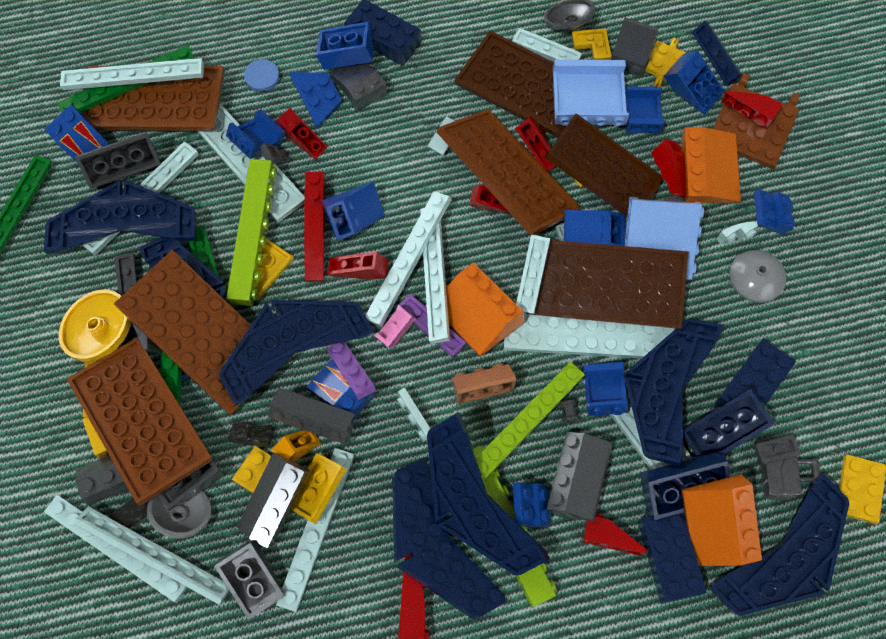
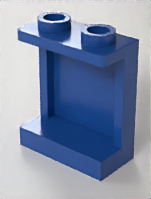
M626 87V111L629 113V117L625 125V133L662 132L664 118H661V87Z
M262 109L256 111L253 120L236 126L233 122L229 123L226 137L249 159L263 153L260 146L264 142L276 146L281 145L285 135V131Z
M623 362L583 365L588 416L600 417L607 414L622 415L628 413Z

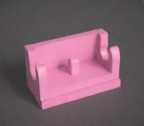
M398 305L394 314L380 332L375 335L389 348L395 347L417 319L401 305Z

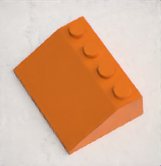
M705 127L684 128L681 135L682 152L685 155V202L695 203V201H698L701 204L740 203L736 134Z
M475 263L462 270L446 288L449 325L479 357L524 323L523 310Z
M740 474L682 489L687 528L699 566L746 565L762 560L751 482Z

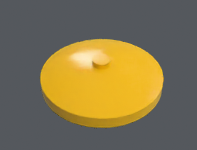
M112 290L93 291L78 299L68 309L59 328V343L67 355L77 361L93 362L112 353L119 347L131 326V321L114 306V303L121 297L120 294Z

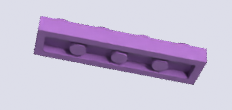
M409 294L399 305L417 318L413 324L429 337L427 308ZM449 328L450 341L436 344L454 358L466 346V342Z
M345 342L336 343L326 349L358 400L376 391L374 384Z

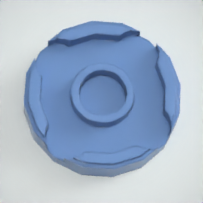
M260 59L253 61L247 66L244 78L250 89L256 92L270 91L279 82V71L273 62Z

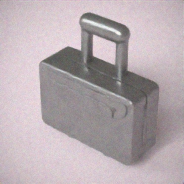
M795 456L760 465L758 460L762 477L760 485L763 486L764 497L771 500H792V498L800 496L802 494L801 482H813L820 475L817 459H798ZM798 464H811L812 477H800Z

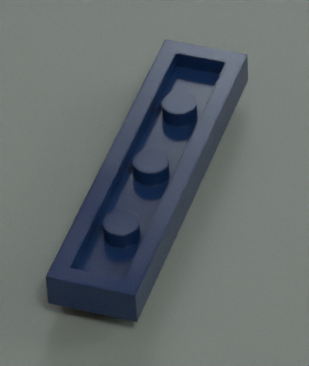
M704 21L692 31V34L726 86L731 85L742 76V73L707 21Z

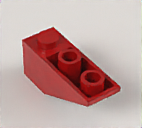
M728 90L721 100L728 108L734 109L743 117L749 118L757 125L766 129L783 106V104L767 95Z
M290 107L275 121L285 131L284 136L312 158L316 159L327 148L320 138Z
M665 139L651 152L654 163L659 167L661 176L668 185L669 192L674 196L685 197V155L678 142Z

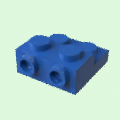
M761 189L754 191L758 226L781 235L794 229L795 220L791 212L793 204L791 203L790 196L778 191L773 194Z
M513 483L515 521L523 527L535 529L550 527L551 513L547 509L549 500L547 486L538 483Z

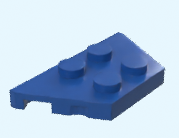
M321 72L289 73L316 129H319L321 123L326 118H329L333 111L342 104V99L329 74Z

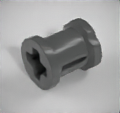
M567 400L559 403L564 418L562 419L563 424H572L580 421L575 407L576 400Z

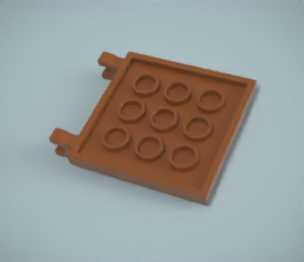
M743 73L739 84L733 83L730 91L759 94L745 88L750 77L746 73ZM793 92L788 104L779 102L783 106L767 129L757 125L749 118L743 117L739 112L728 108L725 104H723L713 129L735 133L737 154L774 170L800 110L795 108L800 95Z

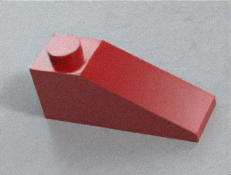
M531 116L515 129L536 160L548 172L556 166L545 158L552 146L535 118Z
M479 184L472 189L469 206L511 215L486 186Z
M377 251L331 257L327 275L368 280L386 278L389 260Z
M596 513L594 522L585 521L582 543L638 556L646 554L647 549L609 519H605L603 515Z

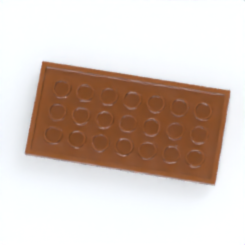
M87 66V69H88V68H99V67H110V66ZM204 66L203 78L149 82L82 113L97 130L216 131L225 68L224 66Z
M489 109L438 128L436 133L530 236L563 221L565 210H581L576 201Z
M171 250L114 303V306L225 412L231 415L241 404L234 406L220 380L219 374L251 325L176 252Z
M138 337L67 378L68 383L138 506L143 505L213 460L150 356L143 349Z

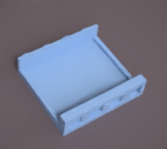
M554 60L555 124L566 126L577 113L592 125H626L629 113L626 111L625 60Z
M629 197L625 246L688 251L686 279L692 280V275L696 273V263H694V260L699 252L697 238L701 236V226H699L700 218H703L704 207L698 201L688 203L642 200L637 197Z

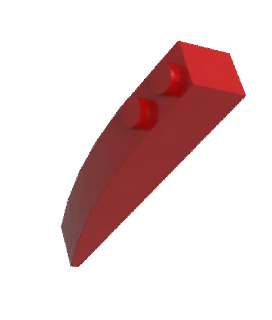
M324 171L305 172V282H324L325 210L321 202L326 199Z
M411 554L406 556L404 561L411 558ZM403 572L398 639H429V630L425 629L423 585Z

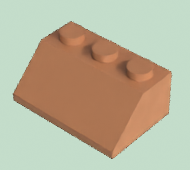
M500 363L492 366L490 369L479 368L474 370L473 373L466 374L462 372L456 374L455 377H452L451 382L456 403L460 405L514 392L516 376L510 365Z

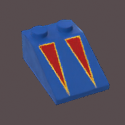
M69 105L44 129L75 161V156L110 145L84 114L72 105Z
M332 359L306 386V389L325 404L354 413V419L376 395V392H373L358 400Z

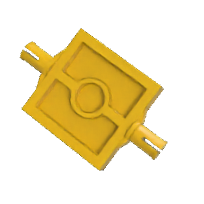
M672 38L670 45L657 40L644 71L656 77L653 84L654 87L656 85L661 87L662 81H666L663 76L686 53L676 48L679 42L678 38L676 41V38Z

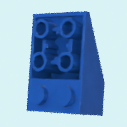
M698 50L684 53L663 76L673 91L703 115L709 111L725 92Z
M374 181L321 201L332 232L337 240L359 232L385 215Z
M565 210L564 241L625 246V215L609 210Z

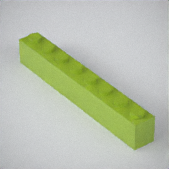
M249 159L226 298L231 305L254 306V300L258 298L256 287L257 282H260L261 279L259 268L264 260L262 249L266 246L265 230L269 228L268 212H271L272 209L270 199L271 195H274L273 180L277 177V168L274 167L271 160Z
M571 361L476 457L483 482L584 377L585 374Z
M481 445L473 448L475 457L483 451ZM496 469L484 481L486 492L515 520L514 503L510 504L507 498L509 497L508 490L505 485L501 486L498 480L500 475ZM521 526L528 533L527 528ZM544 563L521 575H515L531 608L556 596V586L552 579L548 580L545 574L547 568Z

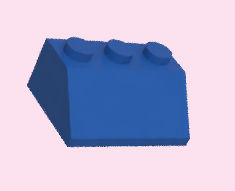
M369 21L320 30L316 56L323 70L373 62L374 45Z

